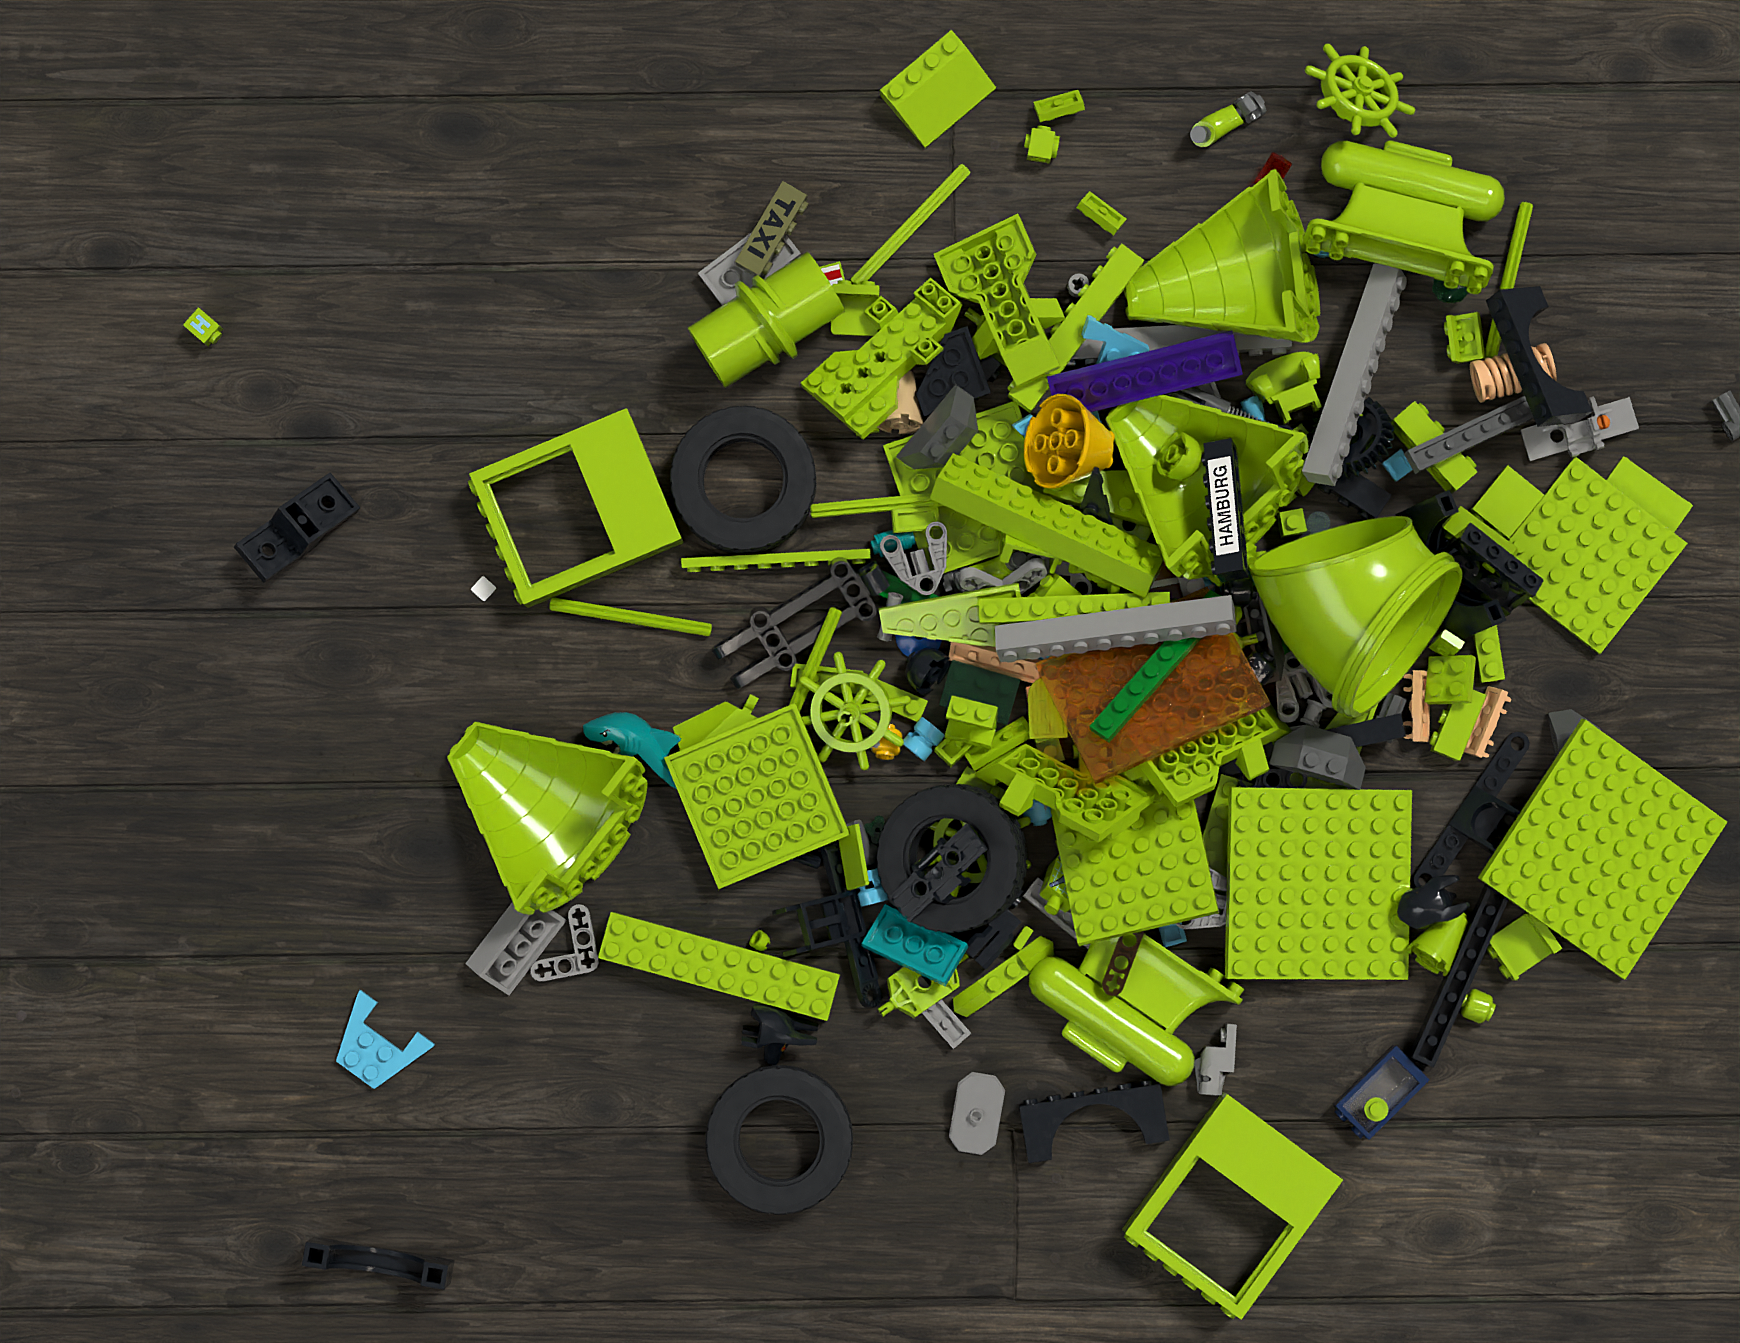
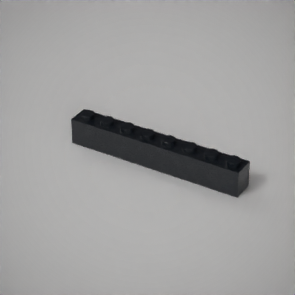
M1487 884L1484 885L1469 918L1468 926L1451 969L1443 977L1408 1057L1431 1067H1434L1509 900Z

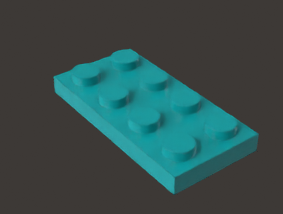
M884 905L862 942L864 948L945 987L968 949L967 943L951 935L941 933L940 931H931L925 929L924 926L920 927L912 922H908L899 911L888 905Z

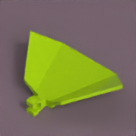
M750 694L742 710L725 701L674 726V733L681 738L678 742L679 750L681 751L758 719L751 715L759 698Z

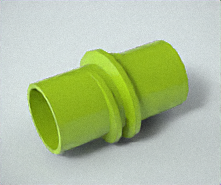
M808 252L765 279L756 275L752 278L753 286L751 288L738 281L734 287L737 297L688 327V331L701 353L725 388L767 361H771L776 365L780 362L778 354L781 352H785L794 359L798 356L795 343L845 312L835 290Z

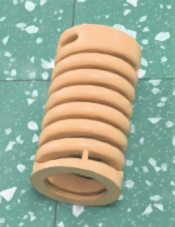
M1546 343L1539 344L1537 347L1531 346L1541 367L1552 379L1557 381L1555 363L1549 346ZM1503 353L1501 356L1495 355L1492 359L1488 357L1483 361L1476 360L1470 362L1471 380L1480 403L1488 399L1493 400L1495 396L1502 398L1504 392L1510 396L1513 394V391L1517 394L1522 391L1507 353Z

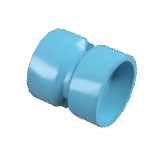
M921 717L914 726V733L909 732L903 739V745L921 760L925 761L932 753L931 747L937 746L945 735L925 718Z
M878 869L868 870V879L873 882L874 888L869 889L868 885L859 887L858 897L861 907L889 900L887 892H884L880 881L882 880L878 875Z

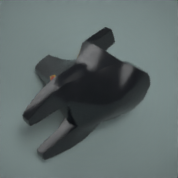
M1438 876L1423 886L1407 890L1398 905L1397 914L1399 919L1413 928L1427 929L1437 922L1451 921L1459 917L1470 907L1469 902H1463L1452 906V902L1457 898V895L1445 889L1459 881V876Z
M763 1003L754 1004L751 1010V1015L759 1022V1027L743 1025L742 1034L758 1038L742 1036L741 1045L751 1048L764 1047V1060L771 1065L778 1064L782 1053L788 1045L804 1046L816 1045L817 1037L802 1034L797 1030L817 1031L818 1024L803 1018L787 1015L783 1011Z

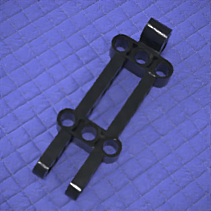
M834 558L829 567L831 573L770 611L764 607H755L751 610L749 614L750 623L723 639L711 649L716 658L721 659L756 637L764 645L768 652L767 654L730 677L736 689L745 686L775 666L783 671L791 670L795 666V654L816 642L826 617L788 641L777 624L835 588L839 587L848 601V604L839 609L842 611V614L835 629L856 616L863 621L872 620L876 615L877 609L871 596L880 594L890 586L889 581L877 562H870L855 571L846 558ZM838 564L847 566L844 574H836L834 572ZM850 584H857L859 590L855 594H850L847 592V587ZM862 604H870L872 609L869 613L863 614L859 611ZM758 614H764L767 619L763 624H757L754 622V617ZM769 634H777L779 636V640L774 644L768 643L766 638ZM788 653L792 658L788 663H782L779 661L781 654Z

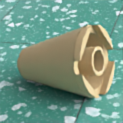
M911 370L899 380V388L897 389L898 408L878 426L882 431L891 433L892 429H898L899 434L915 433L924 423L921 407L916 396L917 387L914 373Z

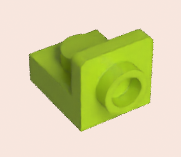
M1058 738L1034 739L1037 750L1058 761L1065 760Z

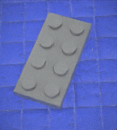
M751 233L698 272V275L721 305L737 297L734 287L738 281L743 282L750 288L753 286L752 278L755 276L735 264V260ZM787 235L783 240V243H785L783 250L779 256L775 254L771 260L773 266L767 276L763 274L761 278L765 279L801 255Z

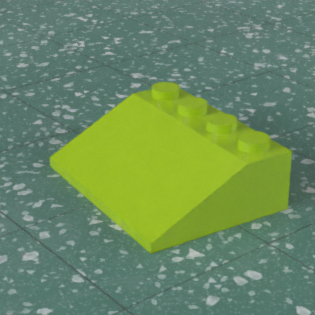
M951 30L880 89V97L923 147L927 148L991 94L996 87L967 47Z

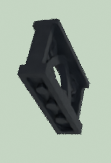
M1469 523L1451 539L1443 542L1436 553L1446 552L1453 556L1454 561L1462 569L1461 582L1485 601L1498 599L1505 617L1511 614L1512 610L1523 602L1534 597L1544 581L1539 575L1472 523ZM1478 561L1490 565L1499 572L1500 577L1489 573L1480 566Z

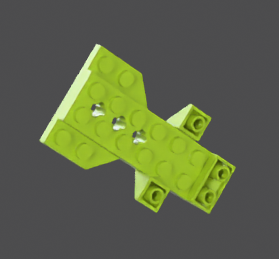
M1019 214L1013 215L933 254L950 294L979 303L986 320L972 337L980 360L1000 351L1018 388L1061 368L1044 330L1066 320L1057 298H1030L1024 281L1037 254Z
M929 278L914 292L915 299L899 313L892 304L880 296L864 311L879 332L859 350L834 352L801 382L802 387L863 440L898 408L897 389L899 388V380L916 364L927 365L943 350L939 343L945 334L952 331L962 307L961 302L932 278Z
M1251 694L1234 703L1215 698L1196 707L1195 710L1201 717L1196 721L1190 719L1183 721L1171 718V714L1162 712L1124 730L1122 737L1135 753L1133 759L1160 795L1165 793L1176 808L1214 790L1217 784L1219 767L1236 758L1237 766L1249 781L1269 771L1263 745L1272 742L1274 745V742L1288 735L1292 730L1285 722L1278 719L1277 711L1267 698Z
M1027 744L1009 750L978 770L975 774L976 777L993 786L999 782L1009 786L999 803V807L1009 811L1011 814L1020 816L1032 807L1033 799L1045 806L1056 810L1059 822L1098 843L1105 837L1112 840L1138 821L1140 811L1153 803L1155 797L1154 793L1118 774H1106V777H1093V774H1083Z

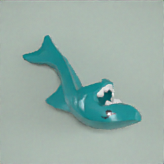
M628 712L607 714L583 725V732L588 739L601 742L606 746L614 741L618 744V747L613 752L614 754L626 756L638 754L655 773L670 786L677 789L664 757H667L671 748L681 740L678 735L652 728L645 720Z

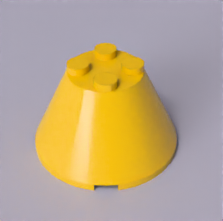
M1056 394L1050 396L1039 405L1041 409L1036 417H1031L1024 440L1026 468L1028 472L1033 474L1036 484L1044 488L1056 489L1091 476L1094 467H1098L1100 472L1105 468L1111 467L1113 463L1114 433L1109 431L1078 399L1067 394Z

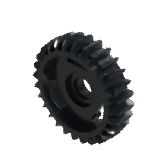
M1370 397L1364 400L1363 416H1359L1357 420L1355 435H1358V439L1355 443L1349 444V454L1344 458L1342 474L1339 479L1344 474L1347 479H1350L1353 473L1359 478V472L1361 471L1368 475L1367 469L1372 467L1376 470L1375 463L1377 461L1383 463L1382 455L1389 456L1386 448L1393 447L1391 440L1395 438L1392 433L1394 431L1392 420L1385 408L1381 407L1377 401L1374 402ZM1320 417L1313 418L1315 425L1309 426L1311 433L1307 434L1309 449ZM1375 437V440L1373 441L1372 445L1364 452V450L1369 445L1371 440Z

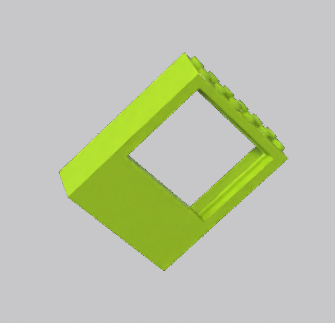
M627 408L469 473L471 480L468 481L472 493L475 496H479L480 502H477L480 513L489 520V523L486 524L487 530L493 540L496 539L499 544L495 546L497 554L502 561H506L508 566L504 568L507 578L516 585V589L513 590L518 603L525 605L527 608L684 543ZM573 450L614 550L531 585L490 484Z
M1222 1092V1095L1217 1098L1122 1230L1125 1233L1124 1238L1136 1248L1139 1244L1145 1248L1143 1252L1155 1262L1158 1259L1163 1261L1162 1266L1172 1275L1176 1276L1179 1273L1183 1276L1181 1280L1195 1291L1198 1287L1202 1290V1297L1211 1304L1215 1305L1218 1302L1222 1305L1220 1307L1222 1312L1232 1319L1237 1316L1242 1320L1343 1179L1231 1096ZM1199 1158L1206 1161L1288 1222L1286 1228L1236 1296H1233L1146 1231Z

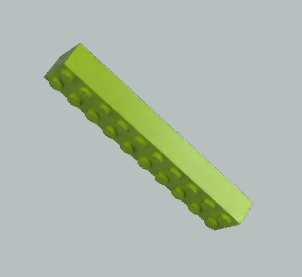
M954 453L938 475L930 496L931 500L1146 598L1164 562L1159 546L1150 544L1135 535L1102 522L1092 515H1084L1083 512L1074 509L1070 505H1065L1048 495L1041 494L1026 485L1009 479L1007 476L993 472L985 466H980Z
M615 912L610 913L598 958L826 1021L829 1017L840 977L838 973Z

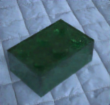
M952 660L939 707L948 709L951 696L998 707L997 724L1007 726L1021 679Z

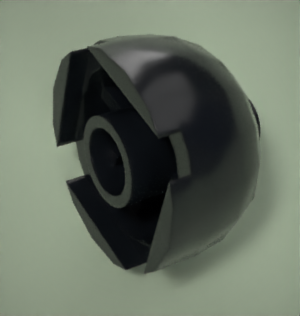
M929 647L912 652L906 660L907 666L905 670V676L909 685L920 695H926L933 691L931 686L934 682L937 681L939 685L946 676L951 665L947 661L950 657L938 649Z

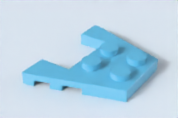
M1087 315L1081 333L1082 337L1103 341L1096 364L1150 350L1147 344L1126 333L1122 334L1114 330L1112 326L1106 323L1102 324L1096 321L1094 317Z
M360 990L357 994L336 1062L375 1089L433 1048L435 1043L420 1032H417L404 1051L400 1050L364 1023L378 1002Z

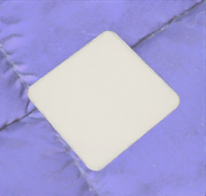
M482 576L471 588V591L481 600L485 601L495 591L496 587Z

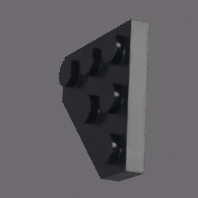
M967 326L944 335L940 344L943 350L933 358L916 396L924 417L931 415L955 384L972 395L974 400L991 394Z

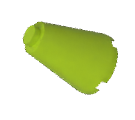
M1463 913L1451 921L1437 922L1410 943L1407 951L1410 955L1414 952L1417 955L1415 961L1435 974L1442 971L1443 976H1446L1451 969L1468 926L1467 915Z

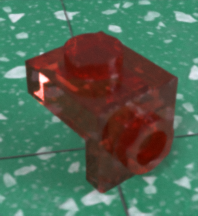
M1272 152L1255 179L1254 184L1274 169L1277 170L1283 180L1292 163Z

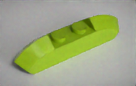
M1039 936L1023 947L1021 951L1016 952L953 997L954 1012L968 1017L1031 973L1033 967L1040 960L1054 956L1053 941Z

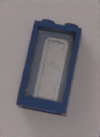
M1392 1045L1333 1103L1337 1108L1334 1113L1343 1122L1348 1120L1353 1125L1351 1130L1360 1139L1364 1136L1370 1140L1429 1079L1396 1045ZM1378 1097L1387 1103L1388 1114L1383 1120L1372 1121L1365 1115L1364 1106L1370 1098Z

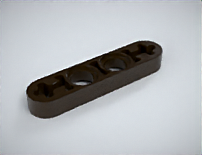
M1141 931L1140 934L1133 933L1137 940L1132 947H1127L1123 944L1124 936L1118 938L1102 981V988L1106 994L1116 996L1122 992L1145 931ZM1125 956L1128 959L1127 967L1124 969L1116 968L1114 965L1116 957ZM1111 969L1117 973L1124 974L1123 978L1118 976L1116 983L1120 986L1118 989L1114 988L1113 992L1109 991V986L1106 985V982L1112 981L1114 974H1109Z

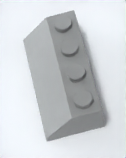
M512 902L465 964L478 976L507 995H510L566 922V919L556 911L551 910L543 913L538 909L535 910L533 915L523 914L514 909L515 907Z

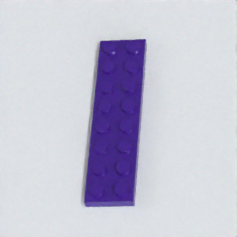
M1231 330L1047 376L1052 396L1056 394L1071 395L1078 399L1090 412L1243 375L1234 334Z

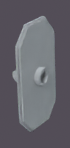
M971 1072L958 1082L949 1138L958 1151L982 1155L996 1145L1005 1089L994 1075Z

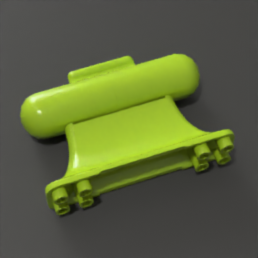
M1390 140L1384 144L1383 150L1350 141H1337L1325 150L1321 158L1322 175L1328 183L1353 190L1349 203L1339 217L1332 221L1313 219L1308 223L1303 243L1306 245V251L1310 254H1318L1320 251L1328 252L1329 257L1334 260H1341L1343 256L1348 258L1354 257L1434 277V279L1444 281V285L1447 288L1454 289L1458 285L1465 286L1469 293L1479 294L1481 289L1487 286L1493 274L1494 266L1490 261L1477 258L1468 251L1463 237V218L1488 222L1496 217L1504 205V188L1497 179L1491 176L1451 167L1452 157L1448 154Z
M1134 934L1124 935L1122 941L1125 946L1132 947L1137 939ZM1146 934L1142 937L1124 988L1116 996H1110L1104 992L1102 981L1119 937L1091 943L1078 969L1056 956L1046 957L1033 967L1029 975L1031 993L1042 1003L1069 1020L1062 1030V1036L1115 1073L1120 1072L1126 1063L1130 1062L1165 1086H1177L1183 1083L1191 1075L1194 1068L1195 1057L1192 1049L1173 1035L1177 1027L1191 1013L1208 1003L1228 1001L1240 1005L1243 1001L1240 998L1244 991L1241 986L1230 981L1225 988L1220 984L1224 978L1222 973L1211 967L1206 974L1198 971ZM1125 956L1116 957L1114 960L1115 967L1118 969L1126 968L1128 959ZM1111 969L1109 974H1114L1112 981H1107L1106 985L1109 986V991L1113 992L1114 988L1118 989L1120 986L1116 983L1118 976L1123 978L1124 974L1117 973Z

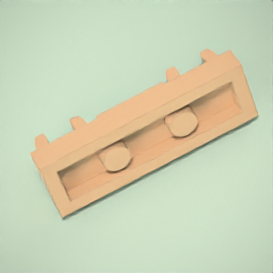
M1413 670V674H1405L1404 678L1412 680L1411 687H1404V691L1413 692L1412 700L1409 703V710L1412 713L1413 721L1403 722V725L1412 727L1411 734H1406L1403 738L1413 739L1414 742H1430V705L1424 702L1427 671Z
M1490 686L1486 689L1485 695L1487 696L1464 750V753L1480 758L1489 757V754L1484 751L1487 745L1493 746L1494 744L1489 739L1497 726L1500 713L1506 714L1507 712L1502 709L1504 702H1511V698L1507 696L1508 692Z

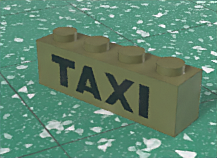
M782 181L735 260L736 266L753 276L759 275L762 277L763 274L765 276L768 275L773 266V263H771L772 258L775 254L779 256L785 246V243H783L785 236L793 233L797 225L794 221L799 214H804L809 205L806 202L807 195Z

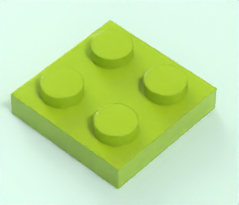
M1473 655L1429 657L1424 702L1428 705L1472 703L1476 657Z

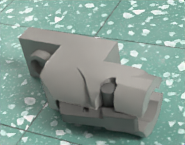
M1225 1023V1028H1221L1220 1042L1224 1043V1047L1205 1046L1201 1052V1057L1195 1060L1196 1086L1199 1094L1222 1095L1226 1076L1223 1075V1072H1234L1236 1024Z

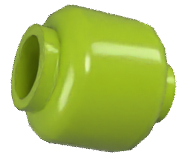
M1471 989L1466 994L1462 1003L1461 1015L1476 1023H1483L1485 1020H1490L1496 1004L1493 1003L1491 995L1477 989Z

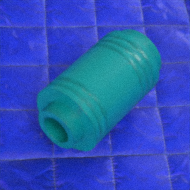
M893 529L873 535L874 540L870 541L873 553L879 554L880 558L884 557L880 550L881 540L888 535L899 538L903 550L910 549L912 545H916L913 532L893 534ZM888 539L884 542V549L887 552L893 553L897 550L898 546L895 540Z

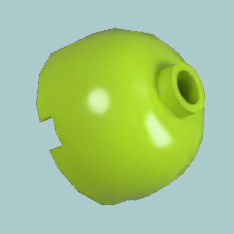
M1180 432V434L1173 433L1160 450V453L1163 454L1162 461H1157V469L1161 475L1174 480H1185L1201 468V447L1190 435L1184 432Z

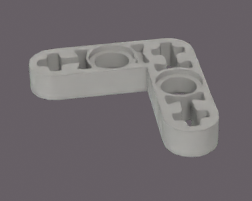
M1034 558L1024 563L1003 580L974 567L962 569L958 577L960 586L968 591L1022 581L1018 583L1020 594H1023L1047 575V568L1043 559Z
M574 905L568 912L575 953L536 961L531 967V975L535 980L547 981L588 973L598 967L599 958L589 909L586 906ZM577 908H580L581 912L586 913V916L582 917L583 925L588 923L589 928H580L575 931L574 925H579L578 919L573 918ZM582 931L590 935V942L587 945H581L577 941V935ZM592 946L593 951H588L590 958H594L595 963L591 964V968H587V965H582L585 953L582 952L580 954L579 948L586 949ZM563 959L569 960L572 965L571 970L567 973L561 972L558 968L559 962ZM550 961H554L556 976H552L553 971L546 972L544 974L545 977L535 973V969L539 968V964H542L543 967H550Z

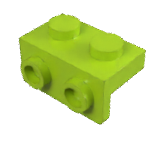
M1474 312L1457 316L1447 315V322H1444L1445 334L1449 337V345H1447L1449 359L1458 364L1485 359L1480 313Z

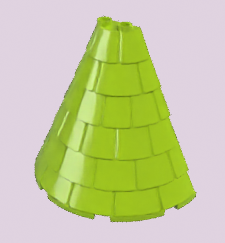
M1276 169L1271 170L1269 174L1254 186L1246 188L1202 224L1198 223L1176 242L1171 243L1140 267L1124 288V295L1128 301L1126 315L1129 320L1165 322L1215 331L1232 330L1233 333L1285 339L1301 343L1311 342L1317 337L1319 323L1316 317L1320 315V301L1315 268L1311 265L1307 253H1305L1306 245L1303 243L1305 231L1293 200L1289 201L1285 192L1286 185Z
M1163 394L1119 405L1113 408L1105 419L1110 431L1114 433V442L1118 446L1135 493L1139 496L1145 516L1149 521L1156 543L1160 547L1166 567L1177 577L1183 575L1186 579L1190 580L1213 574L1211 561H1214V553H1211L1209 548V539H1212V531H1209L1207 526V517H1210V509L1208 510L1205 504L1208 488L1204 486L1203 474H1206V466L1202 464L1199 471L1185 480L1170 479L1158 472L1157 461H1162L1163 457L1160 450L1173 433L1180 434V432H1184L1193 437L1200 445L1201 452H1204V443L1232 438L1238 453L1246 544L1248 542L1256 544L1275 523L1274 515L1277 509L1288 505L1303 475L1302 469L1305 461L1302 459L1303 453L1308 452L1306 435L1303 432L1279 428L1275 424L1225 413L1221 409L1195 404L1192 401Z
M474 722L466 729L465 735L451 748L450 754L447 756L468 807L473 813L479 831L485 838L502 882L508 889L515 907L514 909L523 914L533 915L535 910L538 909L543 913L556 909L582 892L583 883L588 879L596 880L616 858L631 834L627 829L631 823L638 821L646 799L647 780L642 777L645 768L634 756L614 754L606 750L560 742L553 738L530 735L526 732L504 729L480 722Z

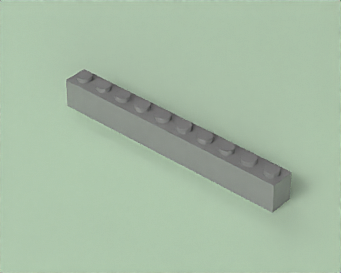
M1373 264L1302 469V473L1308 482L1335 486L1337 478H1340L1342 474V464L1344 458L1349 454L1351 437L1356 433L1357 420L1364 410V400L1366 394L1370 392L1373 373H1376L1380 353L1385 349L1387 332L1392 328L1394 312L1399 308V297L1402 290L1406 287L1407 279L1401 269L1382 264Z
M1181 325L1114 329L1147 344L1150 349L1149 351L1227 332ZM1233 333L1238 356H1240L1239 353L1249 352V356L1263 355L1264 351H1272L1273 355L1286 354V350H1290L1292 347V341ZM1086 339L1067 366H1075V362L1095 365L1103 341Z
M1228 595L995 626L996 652L1000 662H1015L1022 659H1038L1045 656L1085 653L1087 651L1108 650L1115 647H1132L1139 644H1156L1162 641H1179L1185 638H1203L1217 634L1227 635L1236 632L1235 607L1232 596Z

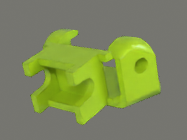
M1296 352L1276 358L1254 370L1246 379V386L1258 396L1259 400H1262V403L1275 404L1283 425L1291 420L1290 413L1311 405L1313 412H1317L1322 407L1314 389V385L1317 384V380L1320 378L1319 356L1309 352Z

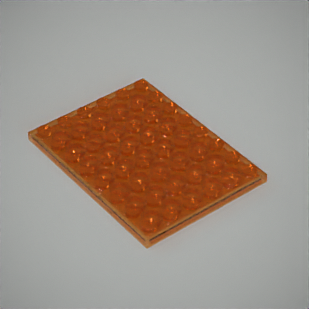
M1206 586L1171 603L1203 599L1210 590ZM1233 633L1203 637L1110 743L1092 732L1089 726L1164 641L1157 642L1156 644H1139L1132 647H1115L1108 650H1092L1085 653L1051 656L1035 663V667L1095 785L1270 706L1266 693Z

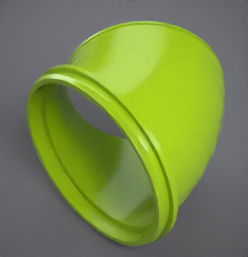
M1408 517L1375 518L1326 529L1280 545L1260 555L1249 564L1258 594L1284 643L1314 679L1333 695V709L1350 717H1359L1370 711L1405 676L1442 624L1461 584L1462 569L1454 561L1453 556L1446 552L1434 555L1424 545L1412 525V520Z

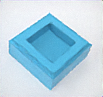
M1402 449L1382 463L1395 482L1413 470Z
M1176 924L1158 927L1163 947L1187 941L1184 929L1179 928Z

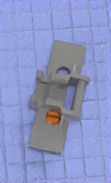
M1594 396L1589 397L1588 402L1592 409V417L1587 420L1567 425L1560 424L1542 427L1534 425L1521 429L1529 461L1567 450L1570 457H1576L1587 451L1604 448V443L1601 440L1639 429L1630 397L1597 406ZM1557 429L1563 433V440L1556 443L1551 440L1550 434L1553 430Z

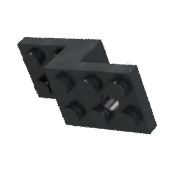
M330 472L280 506L271 520L237 542L234 549L261 581L265 583L314 549L325 534L357 513L360 507ZM321 500H329L333 507H324ZM262 547H269L273 551V555H265L262 552Z

